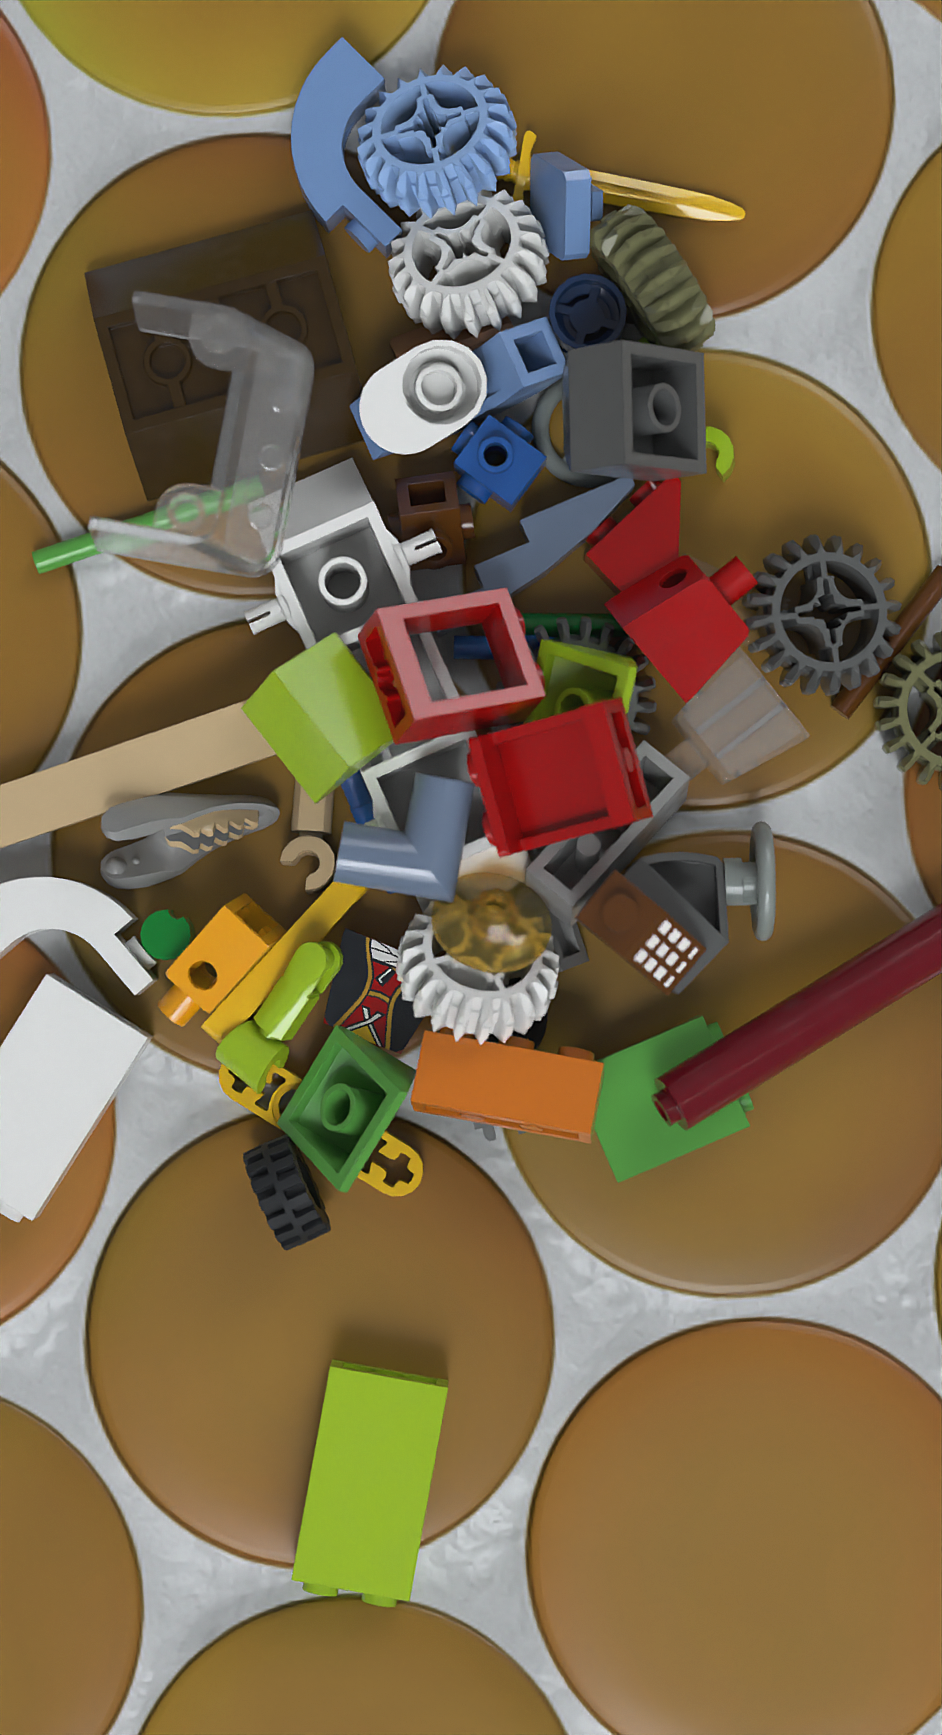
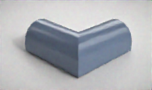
M415 772L404 831L344 821L333 882L454 903L475 787L473 782Z

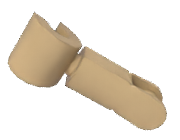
M295 779L291 831L299 833V837L290 841L284 848L280 862L282 865L295 866L306 855L316 856L319 859L320 865L316 872L311 873L306 878L305 890L308 895L319 894L326 890L333 882L336 868L335 855L329 844L322 840L323 835H331L335 789L315 804Z

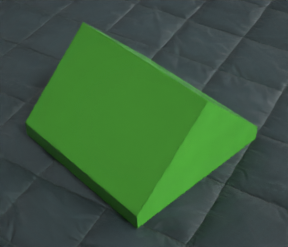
M336 1025L279 1118L277 1125L338 1191L347 1193L409 1093L416 1070L347 1028Z

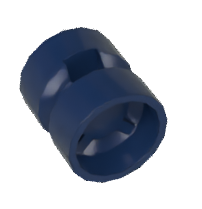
M584 273L570 277L562 283L550 301L548 321L565 359L568 350L620 341L625 327L627 308L623 294L616 285L600 275Z

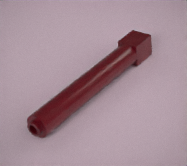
M942 903L655 1078L658 1092L651 1095V1099L661 1118L668 1126L678 1123L684 1130H689L942 973Z

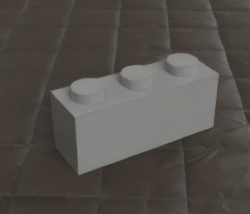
M645 740L636 748L654 817L547 845L526 868L525 892L569 928L577 922L574 919L575 915L614 870L621 873L686 801L690 777Z

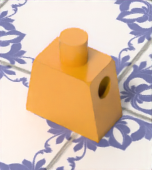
M246 893L241 894L220 909L165 972L174 985L158 1001L159 1009L171 1021L181 1027H184L200 1008L210 1014L219 1007L287 931ZM205 962L210 963L215 968L217 977L212 976L207 971Z

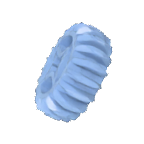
M444 64L436 75L428 76L420 68L418 78L409 83L398 78L397 90L393 93L379 92L380 107L365 109L366 124L357 129L359 134L358 142L360 144L357 148L359 153L358 160L370 188L374 189L376 195L380 194L381 199L388 204L389 208L399 205L400 209L404 210L408 216H411L421 208L422 212L432 219L437 210L442 207H446L455 216L457 204L466 200L477 206L478 193L481 190L496 192V176L510 174L509 158L517 155V141L515 138L517 135V124L505 95L500 92L499 88H494L485 74L474 77V74H471L466 66L454 75Z

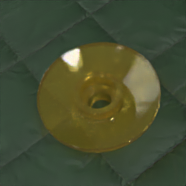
M481 872L459 877L454 903L435 900L431 914L432 930L441 947L458 962L470 968L490 973L513 972L534 963L546 950L552 931L550 913L541 897L521 881L497 873Z

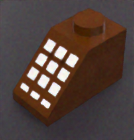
M617 870L610 873L574 917L575 920L667 996H669L707 950L665 910Z

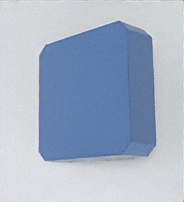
M559 151L533 154L530 165V211L542 226L545 234L543 239H545L551 254L562 261L587 258L590 253V221H600L603 218V190L591 184V176L587 168Z

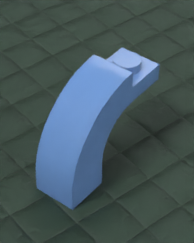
M341 37L315 64L298 94L292 116L290 137L294 168L302 196L309 210H312L314 217L328 234L346 218L349 223L344 229L362 249L370 253L376 247L388 258L392 251L391 242L402 238V229L357 186L349 175L344 163V151L348 136L355 124L365 114V109L371 108L379 100V92H385L384 78Z
M547 317L498 332L483 345L472 351L480 359L487 376V397L480 412L471 421L479 424L485 421L488 415L492 417L539 393L563 377L566 359ZM358 398L349 407L372 459L376 460L393 454V452L379 447L366 433L360 418V398ZM468 424L458 429L454 433L450 434L449 436H452L458 432L463 431L468 426Z

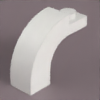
M55 877L20 878L0 884V959L25 938L40 931L59 929L76 934L90 943L134 995L142 994L158 980L150 970L157 961L146 952L141 941L133 936L126 942L121 936V933L137 921L138 918L116 898L91 885Z

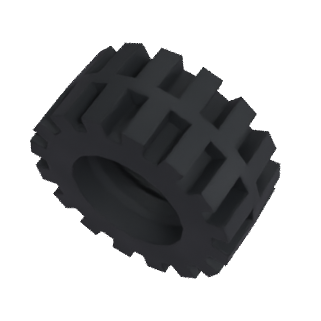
M287 1134L243 1153L245 1169L251 1180L250 1184L253 1192L258 1198V1204L266 1216L270 1229H273L277 1241L281 1243L284 1250L287 1251L331 1230L324 1202L311 1176V1171L305 1163L299 1148L297 1149L296 1144Z

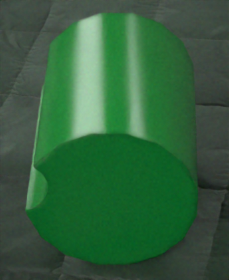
M166 909L156 911L146 918L142 924L140 937L141 944L151 956L161 960L177 959L196 938L195 926L189 917L183 916L178 918L175 916L174 910Z

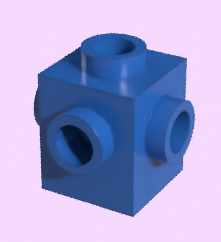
M488 415L481 426L471 421L451 449L458 455L454 461V471L461 477L456 484L480 503L485 505L488 499L492 498L509 512L514 509L545 467L547 457L530 445L534 436L521 424L508 416H505L500 423L491 415ZM497 454L502 456L505 462L500 466H491L485 459L490 455Z

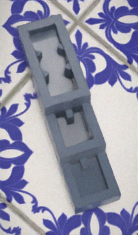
M616 479L520 520L519 528L526 544L474 565V573L481 589L472 593L507 587L512 599L544 578L584 544L587 537L625 501L635 486L633 479ZM459 627L436 631V634L439 638Z

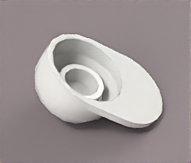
M432 340L416 346L378 370L364 386L359 410L361 422L366 433L379 447L396 454H415L433 446L467 425L480 412L487 397V376L480 359L468 347L452 340Z

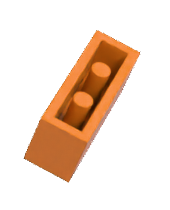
M447 1026L441 1028L439 1033L424 1030L410 1102L414 1111L591 1144L605 1074L604 1063L593 1061L594 1053L575 1047L562 1046L559 1047L558 1054L534 1050L535 1043L533 1041L510 1036L505 1043L501 1040L498 1043L484 1041L480 1046L478 1040L475 1039V1035L465 1033L456 1042L453 1029Z

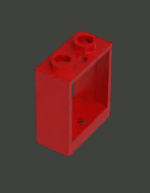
M507 587L378 608L357 635L395 745L523 722L546 697L543 671L539 664L533 661L525 638L523 616L517 608H514ZM481 623L504 689L432 702L409 635Z

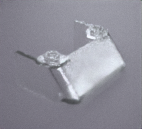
M134 290L132 304L139 331L190 340L194 355L200 362L211 368L232 371L211 487L180 484L168 489L158 501L153 527L91 516L89 530L98 552L244 577L263 576L277 566L283 552L315 376L312 355L299 341L234 308Z

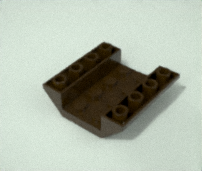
M312 210L84 273L101 349L124 432L147 501L365 442L349 405L361 397L363 390Z

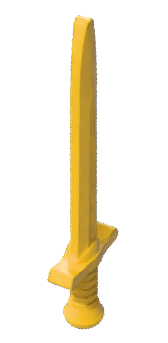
M530 130L524 134L520 159L514 161L512 158H509L510 174L496 176V179L499 181L502 179L504 182L512 181V183H515L513 192L514 202L523 200V192L530 191V165L532 158L530 154L537 139V135ZM589 170L591 184L603 190V204L625 207L630 204L647 212L702 221H740L746 215L743 208L711 195Z

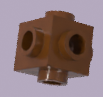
M454 471L395 479L399 512L388 514L390 533L400 544L429 531V529H433L436 540L415 550L436 541L439 542L442 553H437L410 565V571L436 570L446 566L466 564L464 540L475 538L470 503L459 504Z

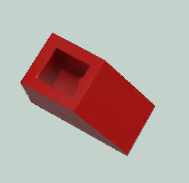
M679 478L666 479L662 483L660 481H647L629 499L635 508L623 520L617 523L610 516L585 540L592 548L585 554L584 561L616 595L679 557L681 480Z

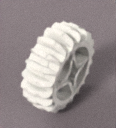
M505 189L494 196L491 191L481 190L478 193L477 206L468 200L457 204L455 216L446 207H442L430 219L420 208L416 215L417 221L401 222L402 238L391 242L393 258L388 261L389 275L394 284L392 287L398 302L403 304L407 315L413 319L415 324L422 322L432 335L444 328L445 333L449 334L454 340L463 329H468L469 333L478 338L481 328L489 324L501 332L502 318L511 315L521 319L522 306L520 303L537 302L538 290L536 286L547 282L545 265L549 263V250L545 239H543L545 234L542 226L535 219V216L532 215L530 208L524 204L523 200L514 202L513 197L509 196ZM507 243L510 247L506 257L503 259L501 258L500 249ZM435 265L437 275L431 282L428 280L433 266Z
M476 891L468 898L467 902H462L457 896L454 898V903L445 902L444 906L431 901L428 908L424 910L423 915L415 914L414 919L409 923L405 936L401 937L398 948V955L400 956L396 965L397 980L402 982V1000L414 1001L415 1018L432 1016L433 1032L444 1026L453 1029L456 1042L465 1033L474 1034L480 1046L488 1039L491 1033L503 1043L512 1035L513 1030L525 1035L527 1030L532 1027L533 1021H541L542 1016L547 1013L550 1000L555 997L559 984L557 981L560 968L559 955L553 953V936L541 934L540 918L523 919L522 904L511 910L502 907L500 895L491 903L482 902ZM450 947L452 948L447 950L446 956L434 958L439 952ZM521 977L522 980L519 983L505 989L504 986L509 984L510 979Z

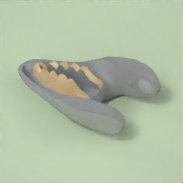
M168 792L110 807L102 815L101 830L105 836L115 841L131 840L147 836V838L107 854L101 861V876L108 884L118 889L143 888L164 882L182 874L211 851L221 846H226L228 842L235 839L238 840L245 835L272 825L279 818L280 811L269 799L252 795Z

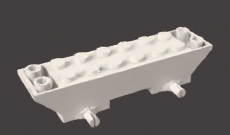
M350 458L244 505L275 577V594L277 598L243 612L248 622L270 614L249 624L254 635L287 620L300 634L306 649L336 632L370 675L357 635L376 609L418 602L411 587L409 566L437 553H442L438 541L415 550L436 540L433 529H429V531L399 544L398 540L385 528L354 460ZM431 632L409 635L432 702L459 697ZM475 730L395 745L393 742L364 765L360 771L373 799L374 820L365 823V825L404 831L415 772L472 782L467 769L466 757L467 753L470 752L468 739L477 736ZM475 786L455 896L462 902H467L468 898L476 891L482 902L491 903L500 895L502 907H508L530 897L525 892L526 868L532 862L527 851L502 858L498 856L496 846H492L488 842L484 833L482 815L486 809L480 787ZM416 896L423 914L431 901L443 906L445 901Z

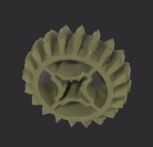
M630 204L618 212L614 210L600 219L601 223L590 230L591 256L598 264V270L603 277L613 282L623 294L627 308L626 314L636 326L640 335L644 336L650 345L688 351H697L703 347V343L711 338L715 332L713 311L707 303V297L697 283L698 280L691 273L687 262L683 260L675 244H672L663 228L658 227L652 216L647 215L644 209Z
M941 631L933 635V653L930 652L927 645L921 639H918L910 645L912 654L917 662L913 663L907 656L897 654L892 659L895 668L903 676L899 678L893 674H883L880 677L879 683L883 687L894 691L893 697L878 696L874 698L873 706L878 709L891 710V718H883L874 723L877 732L893 728L897 737L882 745L884 753L894 752L901 746L907 753L899 760L896 768L900 772H905L915 762L921 764L916 776V782L920 785L927 784L932 778L934 771H938L939 790L942 791V757L930 752L937 742L942 741V727L935 732L936 728L942 723V681L939 679L935 681L925 672L929 667L942 664ZM913 686L921 693L919 697L926 703L929 710L928 723L917 738L911 729L907 712L908 699Z

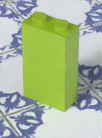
M332 1359L291 1578L293 1581L303 1582L302 1589L304 1591L321 1596H337L339 1589L362 1593L361 1600L363 1602L382 1607H395L397 1600L410 1602L449 1380Z

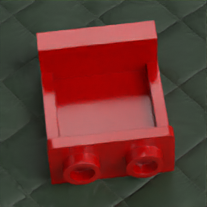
M622 697L596 702L576 710L468 739L470 752L467 753L466 764L473 784L476 787H480L486 809L482 815L484 833L488 842L492 846H496L500 858L654 817Z

